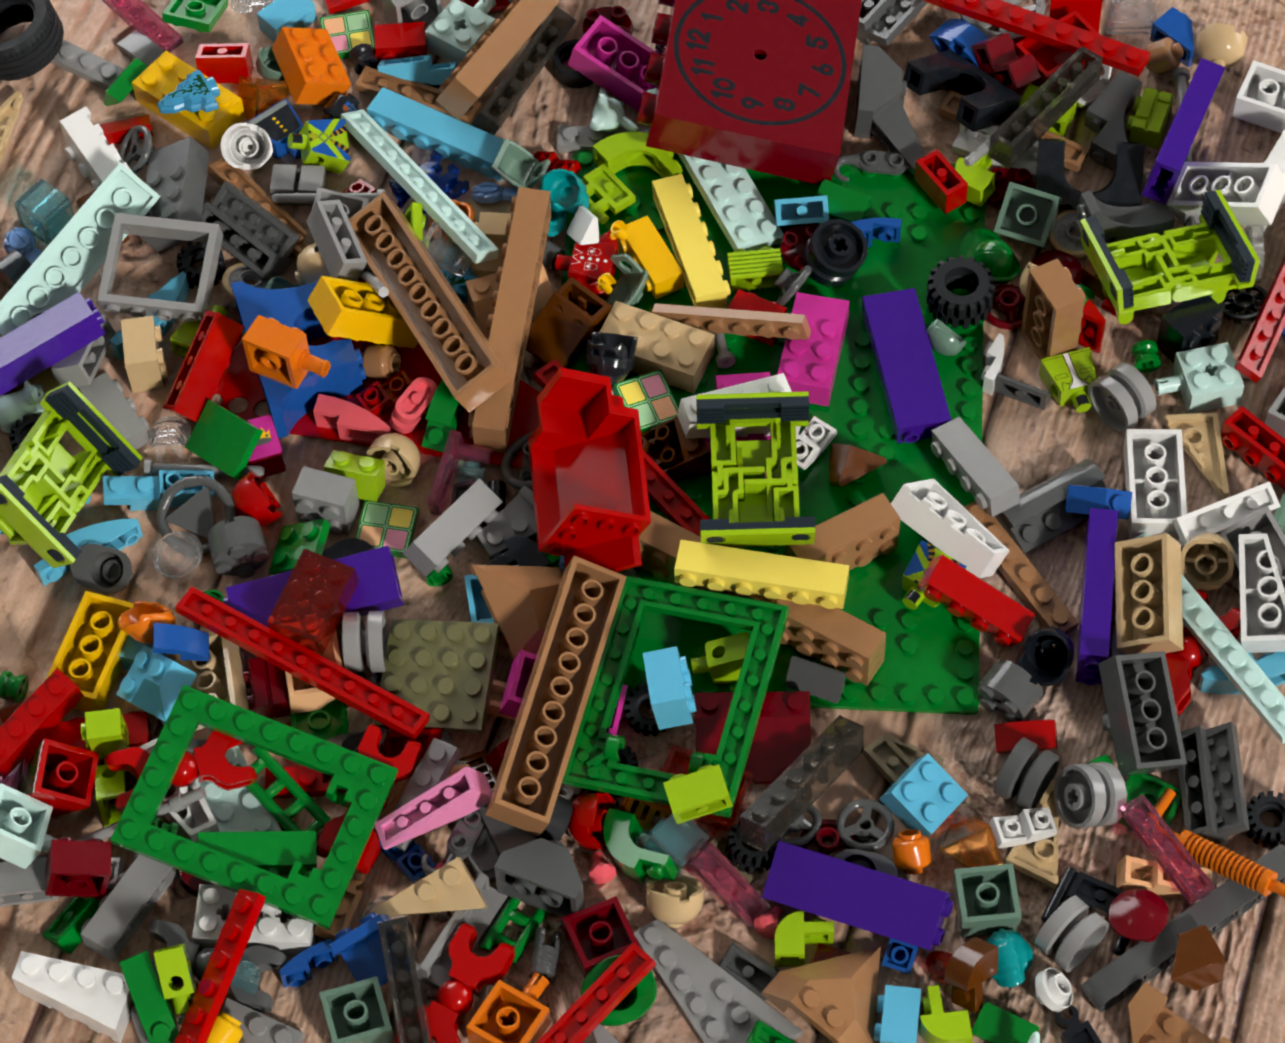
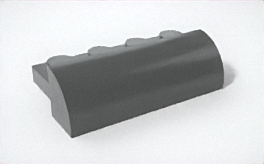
M862 0L857 39L866 45L875 41L888 46L928 2L922 0Z
M224 181L213 202H205L203 206L201 222L219 224L223 233L221 246L262 278L271 279L281 275L293 262V259L289 256L301 236L231 182Z
M1084 459L1019 494L1020 503L996 515L995 518L1025 554L1088 520V515L1065 512L1068 485L1107 488L1103 482V479L1106 477L1094 462Z
M1228 722L1206 730L1201 726L1181 731L1187 761L1186 765L1178 767L1185 830L1187 829L1215 844L1228 842V836L1249 830L1237 726L1233 722Z

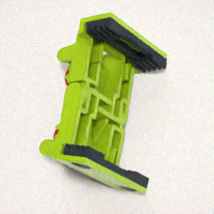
M1220 190L1205 192V201H1203L1202 210L1200 211L1201 215L1199 216L1201 224L1166 230L1163 235L1152 233L1106 244L1104 240L1105 233L1096 216L1080 220L1082 246L1101 281L1105 297L1110 299L1115 308L1116 317L1120 324L1130 323L1133 320L1134 311L1171 304V300L1182 302L1209 295L1219 304L1224 301L1228 290L1236 288L1239 290L1254 286L1260 259ZM1219 253L1223 262L1214 263Z
M70 381L48 391L39 403L45 409L0 473V530L9 538L8 542L11 545L28 544L52 568L73 564L82 552L65 535V532L104 473L106 472L109 476H120L125 474V472H129V470H133V468L136 469L143 458ZM66 430L85 449L73 457L59 443Z
M809 391L696 395L697 429H710L713 519L700 520L701 543L733 548L774 547V550H780L781 545L814 544L815 516L800 517L796 446V426H809ZM770 426V440L736 441L735 427ZM744 495H745V501H739V518H738V500H744Z

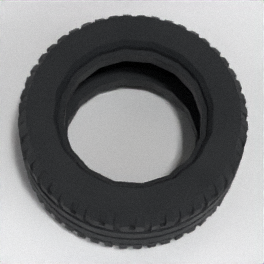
M0 0V34L12 26L32 22L16 38L0 43V80L12 81L32 76L45 68L57 55L63 41L64 30L62 22L49 0Z

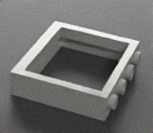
M115 213L97 299L102 311L112 312L113 315L128 313L134 317L155 316L164 321H170L173 318L182 319L187 323H192V321L201 322L206 310L209 311L223 233L219 224ZM123 234L207 243L195 304L111 294Z

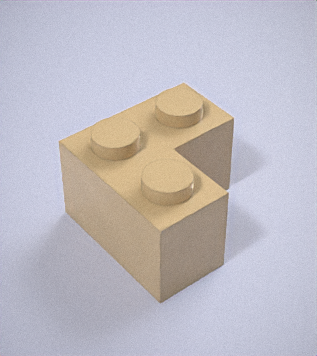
M480 212L479 222H474L499 249L498 259L476 264L473 262L472 274L477 275L478 278L497 273L498 267H502L501 250L503 243H507L506 224L508 219L511 220L512 213Z
M153 316L121 320L124 363L132 393L165 389L164 378H168L167 363L164 361L163 348H158V342L163 341L161 326L155 325Z

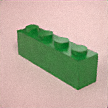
M316 831L198 832V844L279 876L281 874H290L295 860L301 862L303 868L310 872L313 867L316 868L317 866Z

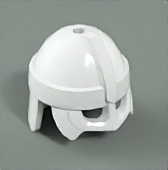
M236 123L225 131L221 139L222 156L228 164L235 168L244 170L258 169L268 161L273 153L268 133L254 124Z

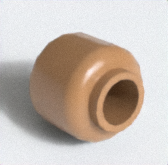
M1169 37L1148 44L1146 51L1150 52V60L1146 67L1149 71L1159 75L1178 68L1181 63V57H1183L1181 45L1178 42L1175 43Z
M371 344L361 354L363 359L362 365L368 378L388 380L397 374L401 368L400 354L397 353L393 346Z

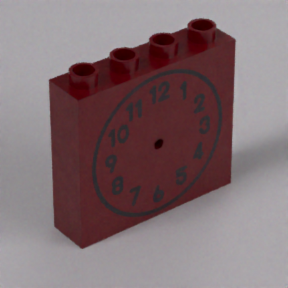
M658 0V4L669 6L671 9L670 15L657 13L651 43L663 45L664 48L662 54L650 52L644 76L645 83L657 85L655 94L642 93L637 114V123L649 125L646 146L821 185L824 179L831 181L840 156L862 0Z

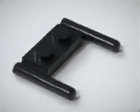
M1066 867L1041 920L1045 923L1062 904L1065 897L1069 899L1075 895L1089 906V910L1109 918V908L1112 901L1125 891L1081 871L1078 873L1072 867ZM1119 935L1112 949L1113 953L1116 956L1124 954L1130 939Z

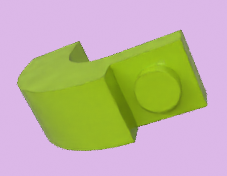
M618 133L606 137L593 145V161L599 167L604 163L614 174L626 167L636 165L651 168L662 178L682 173L679 162L674 159V152L646 146L648 133Z

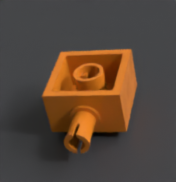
M258 315L242 338L250 371L294 389L299 387L309 371L325 377L330 370V361L310 354L306 333L299 328L283 325L274 318Z
M535 972L522 992L505 982L498 980L466 1027L468 1041L471 1043H536L551 1023L550 1008L537 1001L545 988L548 987L549 981L544 976H541L539 979L540 974Z

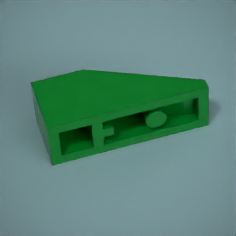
M148 950L120 961L119 964L149 1043H174L181 1028L177 1024L178 1021L169 1000L164 999L160 979Z

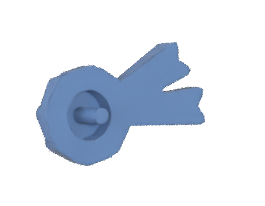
M483 182L474 186L472 199L479 203L488 204L501 200L511 202L512 196L517 197L518 187L503 188L496 183Z
M15 227L5 234V251L8 254L13 250L18 251L31 265L43 252L36 248V238L27 228Z

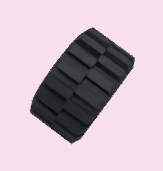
M958 256V259L949 257L947 262L940 261L937 267H933L928 278L927 303L928 310L933 312L935 319H941L945 325L951 324V328L963 326V329L969 328L970 324L976 326L980 320L984 321L987 318L988 313H991L995 279L994 276H991L992 272L989 268L984 269L985 264L979 261L977 263L975 258L969 257V259H964V256ZM953 289H965L971 292V294L959 296L950 291Z

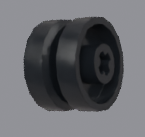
M831 219L823 222L804 246L802 252L803 267L810 265L812 271L809 276L821 285L827 287L844 285L853 278L865 262L868 253L867 240L862 231L853 223L843 219Z

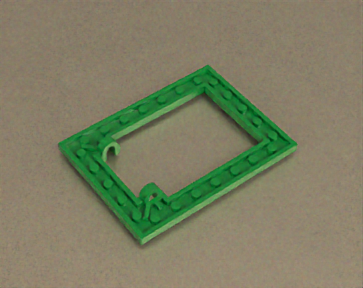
M626 576L562 782L566 785L670 806L663 782L669 781L675 774L620 764L618 748L624 749L625 738L624 736L608 733L645 611H651L752 631L717 753L714 755L694 751L689 763V774L697 772L702 765L715 766L719 764L734 807L790 612L789 606ZM733 807L711 814L731 818Z
M183 685L110 841L112 844L235 893H238L239 889L260 893L266 897L264 904L329 930L398 775V769ZM198 725L333 777L325 796L335 804L349 807V810L322 870L313 867L311 872L303 868L301 862L295 860L288 878H284L152 825ZM338 788L346 791L347 793L345 794L340 792Z

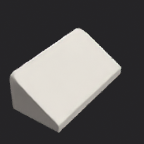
M579 206L568 227L567 234L579 245L598 243V218L584 206Z

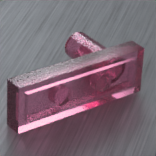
M450 430L427 502L431 514L442 515L459 459L489 465L493 449L465 443L461 432Z
M708 843L688 862V873L694 877L700 876L747 928L752 927L755 918L764 914L770 908V905L712 843Z

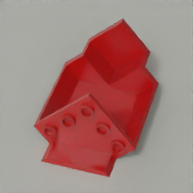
M560 367L537 396L540 425L528 439L539 552L550 553L553 556H564L565 568L573 556L614 572L641 566L639 536L651 523L638 409L624 407L623 397L612 395L610 377Z

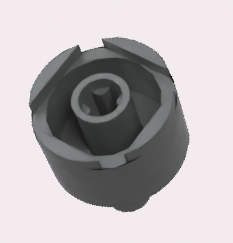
M248 516L233 517L234 522L225 524V520L215 524L208 532V543L217 574L238 575L239 578L246 579L252 577L255 574L254 571L265 564L269 559V553L263 530L258 520Z
M1001 659L995 662L977 685V691L981 696L979 703L988 711L996 709L1001 712L1006 722L1023 721L1042 697L1043 689L1039 683L1034 686L1029 681L1032 676L1023 668L1009 660H1005L1002 664Z

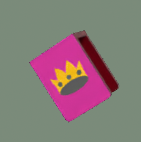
M271 414L247 420L263 430L247 463L251 466H262L265 468V474L261 477H256L254 480L285 472L286 466L282 457L283 452Z

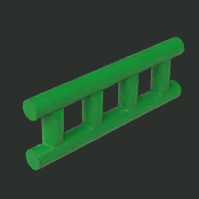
M256 747L252 752L258 759L250 766L255 769L257 774L267 767L277 780L265 790L256 781L245 787L286 831H302L292 818L305 808L316 821L304 831H316L317 835L323 830L325 824L331 820L330 817L267 751ZM286 788L297 800L283 811L272 798L282 789Z
M510 897L483 939L480 947L490 952L494 944L499 946L501 943H508L514 946L515 958L512 964L515 965L533 937L536 927L541 924L546 916L547 911L536 908L530 918L516 911L521 901ZM509 920L524 927L516 941L501 934Z

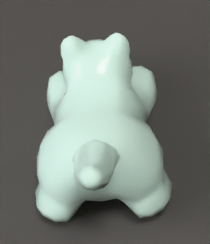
M601 87L591 113L589 128L594 131L611 132L620 127L630 132L639 131V128L625 117V111L622 107L624 102L611 98L606 93V90Z
M25 381L22 390L10 394L5 393L0 396V427L3 432L11 433V427H16L15 422L18 419L22 422L25 415H41L45 409L39 404L44 395L41 385H30L28 381Z

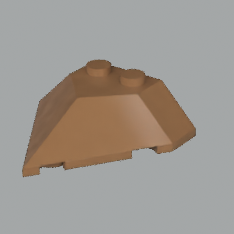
M469 565L473 576L477 575L483 588L481 591L494 622L499 625V633L503 632L509 645L507 651L511 659L514 660L520 650L537 655L564 570L560 567Z
M881 946L782 970L761 994L783 1013L791 1007L833 1043H874Z

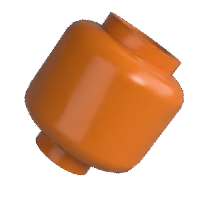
M903 830L892 841L894 864L898 869L905 870L906 874L915 875L922 873L923 868L931 863L930 840L926 835L921 834L920 830Z

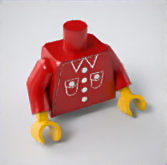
M617 220L611 225L610 231L599 236L598 243L579 245L576 242L572 256L557 254L555 269L568 271V279L572 277L596 295L607 298L613 290L612 284L616 283L614 276L617 266L610 258L612 255L619 254L617 238L620 241L627 239L628 234L624 230H627L628 226L623 221Z

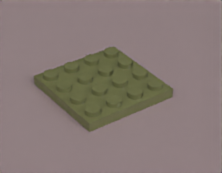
M392 619L384 660L386 672H382L380 687L429 713L430 720L423 729L442 728V732L484 734L501 632L499 633L498 623ZM374 719L373 725L384 729H391Z

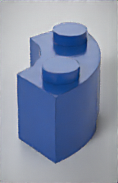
M949 18L929 35L939 53L951 49L979 68L971 46L988 39V37L965 19Z

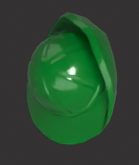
M975 228L963 237L960 244V256H964V259H969V257L975 258L977 263L979 261L985 264L984 269L989 268L991 270V276H994L995 284H1007L1019 275L1021 267L1018 259L1007 243L993 231L985 228Z
M620 955L606 958L587 974L582 983L581 996ZM650 971L600 1024L619 1026L641 1018L651 1008L657 995V986L653 972Z

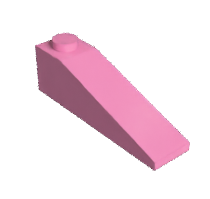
M466 766L376 822L375 828L383 849L387 850L469 815L489 803L492 790L486 775Z

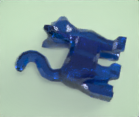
M433 150L430 153L429 161L418 166L450 199L459 198L469 190V182L467 180L464 182L458 181L460 168L453 163L449 164L446 174L439 175L443 170L440 165L443 155ZM391 178L389 186L391 187L392 195L398 200L397 206L402 209L411 196L394 178ZM422 208V214H427V212Z

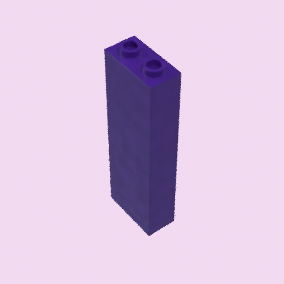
M1204 58L1200 59L1155 161L1142 196L1164 205L1167 204L1225 67Z
M911 288L863 296L862 315L897 444L904 442L914 443L918 440L932 438L931 430L951 421V416L916 290Z
M78 292L0 338V396L106 334L101 327V324L105 323L90 298L85 300L81 293Z
M1090 508L1085 535L1075 682H1083L1086 685L1102 684L1098 663L1109 658L1118 510Z
M389 546L226 587L228 597H224V604L278 632V625L334 617L335 623L342 622L344 612H358L361 616H365L369 611H384L404 606L395 560Z
M778 841L762 894V898L935 951L936 946L940 947L945 934V929L941 928L944 917L948 918L953 907V900H950L951 893L783 841Z

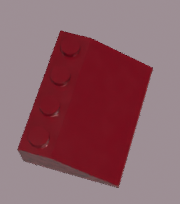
M810 691L766 692L740 785L811 784ZM734 692L695 693L697 712H695L696 751L716 755Z

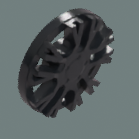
M1256 284L1253 287L1244 288L1245 292H1240V289L1238 290L1237 288L1228 290L1224 301L1219 303L1223 308L1224 318H1227L1228 321L1232 319L1234 323L1238 322L1239 324H1241V321H1251V323H1254L1261 309L1259 307H1262L1266 298L1267 291ZM1252 290L1259 292L1256 295L1251 294ZM1231 292H1233V293L1235 294V296H1234V297H1231V296H1229L1228 294H1230Z

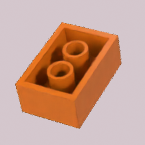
M282 27L272 46V51L295 104L326 105L336 93L346 95L351 82L328 30Z

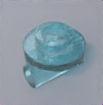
M465 460L464 465H458L456 484L473 479L478 480L479 478L485 483V468L480 467V462Z
M242 961L237 967L231 984L254 996L259 988L258 984L262 973L253 962Z

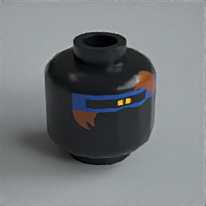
M336 93L323 107V119H341L342 113L359 110L358 105L360 103L350 93L347 95Z

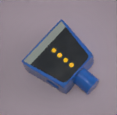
M286 98L246 122L257 125L268 133L273 147L272 156L274 158L281 159L289 153L296 159L301 158V150L288 148L287 141L290 133L299 134L304 125Z

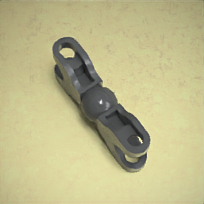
M157 919L152 920L148 931L155 940L165 943L167 947L187 943L194 979L196 977L198 981H201L214 948L201 949L199 944L190 942L186 932L179 924ZM261 945L246 948L229 987L237 1002L258 1012H271L274 1002L268 993L255 988V980L259 974L265 971L279 972L288 962V958L280 951ZM152 961L153 964H154V967H155V969H156V972H157V974H158L157 967H156V963H155V961ZM179 976L172 977L173 984L182 978Z

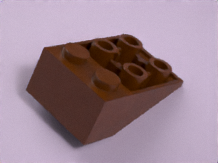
M571 277L553 293L530 326L526 351L545 365L556 359L563 368L567 367L587 348V340H591L592 333L600 332L611 311V305Z
M678 416L641 433L643 450L672 480L696 477L711 471L710 438H686Z

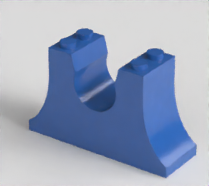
M242 281L231 283L241 324L244 326V334L248 331L256 317L261 315L266 318H274L288 327L299 328L306 333L308 344L316 339L329 337L324 332L322 325L307 301L318 281L285 289L257 288ZM351 339L333 340L319 346L308 345L310 354L330 361L331 366L325 377L309 371L297 389L257 374L278 439L288 436L293 426L305 414L314 409L318 394L341 398L364 390L362 380L367 378L362 365V355L359 348L354 349Z

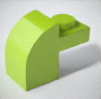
M992 149L972 166H966L962 157L958 158L955 170L968 183L967 201L979 207H982L995 191V174L988 171L992 165Z
M804 911L791 913L782 919L775 931V967H798L804 965L805 945H833L834 921L813 919L810 922H804Z
M939 985L927 986L926 998H921L923 1015L920 1016L919 1031L923 1039L927 1043H972L973 1036L968 1010L944 1013Z

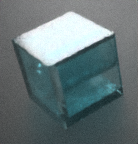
M42 178L14 203L21 227L29 229L35 237L47 245L53 241L74 216L70 198Z
M671 814L667 819L663 817L649 832L648 835L650 837L642 849L670 855L678 870V875L702 849L710 836L692 820L677 824L673 814Z

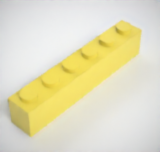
M682 174L652 181L653 199L676 261L684 272V282L693 306L727 307V296L731 295L730 286L727 280L722 279L723 269L720 260L715 261V248L712 240H707L708 230L705 221L700 222V209L698 203H693L692 201L693 191L691 184L685 183Z
M680 540L674 575L675 583L685 587L698 586L709 588L716 592L724 590L736 592L742 596L756 595L769 600L782 599L793 601L800 605L814 604L826 609H843L849 580V565Z

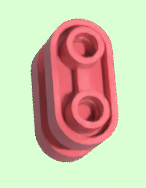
M428 377L416 378L398 398L390 416V425L393 430L401 434L410 433L427 415L430 403L437 389V385L432 379Z

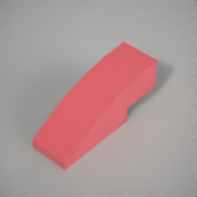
M318 394L313 410L317 427L337 429L342 440L372 444L376 438L391 433V428L368 410L336 397Z

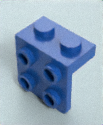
M373 912L360 920L361 925L354 930L348 927L334 935L336 940L329 944L334 955H342L356 982L377 976L380 987L414 966L413 959L387 914L376 915Z

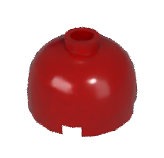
M251 471L235 485L232 491L236 517H252L258 520L260 526H267L283 516L284 513L283 511L276 510V508L281 507L276 497L264 482L258 484L254 480L258 475Z
M594 791L584 793L576 797L572 802L573 810L567 827L573 841L584 848L605 850L603 847L606 845L603 834L604 821L610 806H615L611 794Z

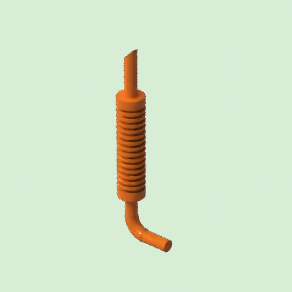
M1165 789L1153 809H1151L1148 817L1149 827L1153 834L1174 844V852L1186 859H1190L1234 882L1236 881V883L1244 887L1246 886L1248 889H1252L1265 897L1274 892L1285 898V884L1277 881V872L1267 869L1250 859H1246V857L1236 854L1223 846L1210 842V840L1200 837L1187 829L1178 834L1162 825V815L1176 795L1172 789Z

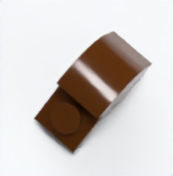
M974 937L956 949L947 964L944 975V982L952 985V1003L974 1013L982 1009L983 982L998 973V946Z

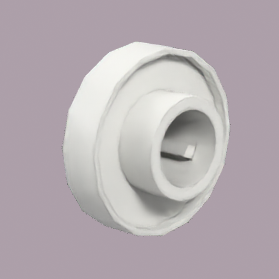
M1049 967L1037 974L1035 978V994L1041 1004L1055 1012H1060L1071 1006L1073 1002L1071 984L1062 972L1056 968Z

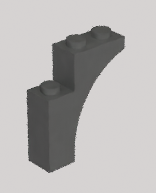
M1120 71L1088 107L1085 118V126L1091 131L1098 133L1091 141L1089 158L1112 171L1115 170L1116 143L1128 142L1124 130L1125 118L1134 106L1136 96H1140L1142 88L1141 81L1123 71Z
M1091 191L1081 193L1080 204L1077 205L1078 217L1077 221H1075V229L1078 236H1081L1080 220L1096 216L1105 233V242L1113 243L1119 239L1126 240L1152 233L1163 235L1164 231L1173 229L1175 219L1167 204L1154 202L1132 207L1111 206L1102 203L1095 198Z

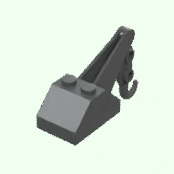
M863 45L859 70L854 137L871 138L875 135L890 152L867 150L854 155L840 156L833 173L840 181H849L848 177L840 173V167L845 164L853 165L867 173L901 175L905 171H909L915 176L916 160L925 156L903 107L907 81L902 80L903 70L879 46Z
M489 803L473 813L459 818L447 841L444 865L457 857H461L462 860L468 857L474 850L485 828L498 856L494 869L497 891L499 893L559 917H565L585 909L583 883L569 849L557 840L536 839L530 832L486 816L485 813ZM424 854L421 860V867L424 873L429 875L437 869H433L428 865V855Z

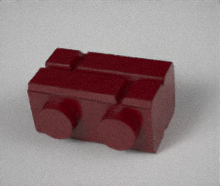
M260 657L248 659V670L243 671L246 688L251 687L252 694L247 695L249 710L273 719V717L289 716L290 705L284 670Z

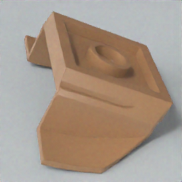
M1147 982L1142 985L1128 1004L1132 1043H1216L1166 1008L1168 997ZM1223 1036L1218 1043L1233 1042Z

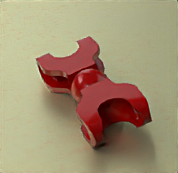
M1197 590L1196 592L1209 606V595ZM1232 608L1227 614L1218 618L1237 640L1241 634L1240 609ZM1186 626L1183 628V650L1165 653L1177 716L1191 702L1190 680L1193 677L1192 670L1201 666L1205 656L1209 655Z
M369 725L358 746V753L397 768L398 775L394 784L411 777L421 755V743L410 741L406 744L400 755L394 758L385 757L379 753L382 732L378 726ZM387 797V800H386V802H385V804H384V806H383V809H382L381 813L383 812V810H384L385 807L387 806L388 797ZM349 807L345 814L333 818L325 824L316 847L317 856L322 858L328 857ZM375 827L357 866L359 873L364 875L371 872L381 850Z
M213 731L203 746L193 748V754L186 751L171 784L178 787H186L198 778V782L209 781L217 787L228 791L251 785L258 777L253 767H235L225 757L228 749L241 745L243 742ZM130 747L110 753L105 760L110 770L130 771L139 780L150 754L142 748ZM134 789L121 793L117 797L115 805L119 812L124 811Z
M463 923L449 944V956L452 960V968L448 973L450 980L444 982L439 987L436 996L437 1002L432 1001L427 1009L414 1012L405 1018L396 1034L394 1043H418L425 1039L434 1040L437 1043H461L458 1036V1029L462 1023L460 1016L466 1014L471 1009L474 994L478 995L483 987L494 985L498 980L502 981L515 958V947L508 943H501L491 955L485 957L476 956L472 953V950L477 940V931L473 925Z

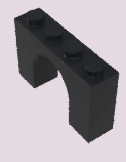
M951 49L908 61L903 79L907 81V88L919 96L945 89L969 94L961 97L955 120L973 132L1010 121L1017 115L1022 98L1021 95Z
M1038 138L1035 189L1061 197V204H1066V209L1077 210V205L1080 204L1081 193L1084 192L1074 189L1066 181L1064 175L1066 141L1064 139ZM1116 143L1113 177L1104 188L1092 192L1096 199L1107 205L1118 207L1141 205L1144 143Z

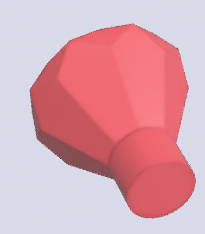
M601 851L594 852L592 854L593 865L589 872L590 881L595 884L608 883L616 876V869L610 862L604 859Z
M773 906L770 912L755 918L753 925L755 930L765 938L774 939L783 910L778 906Z

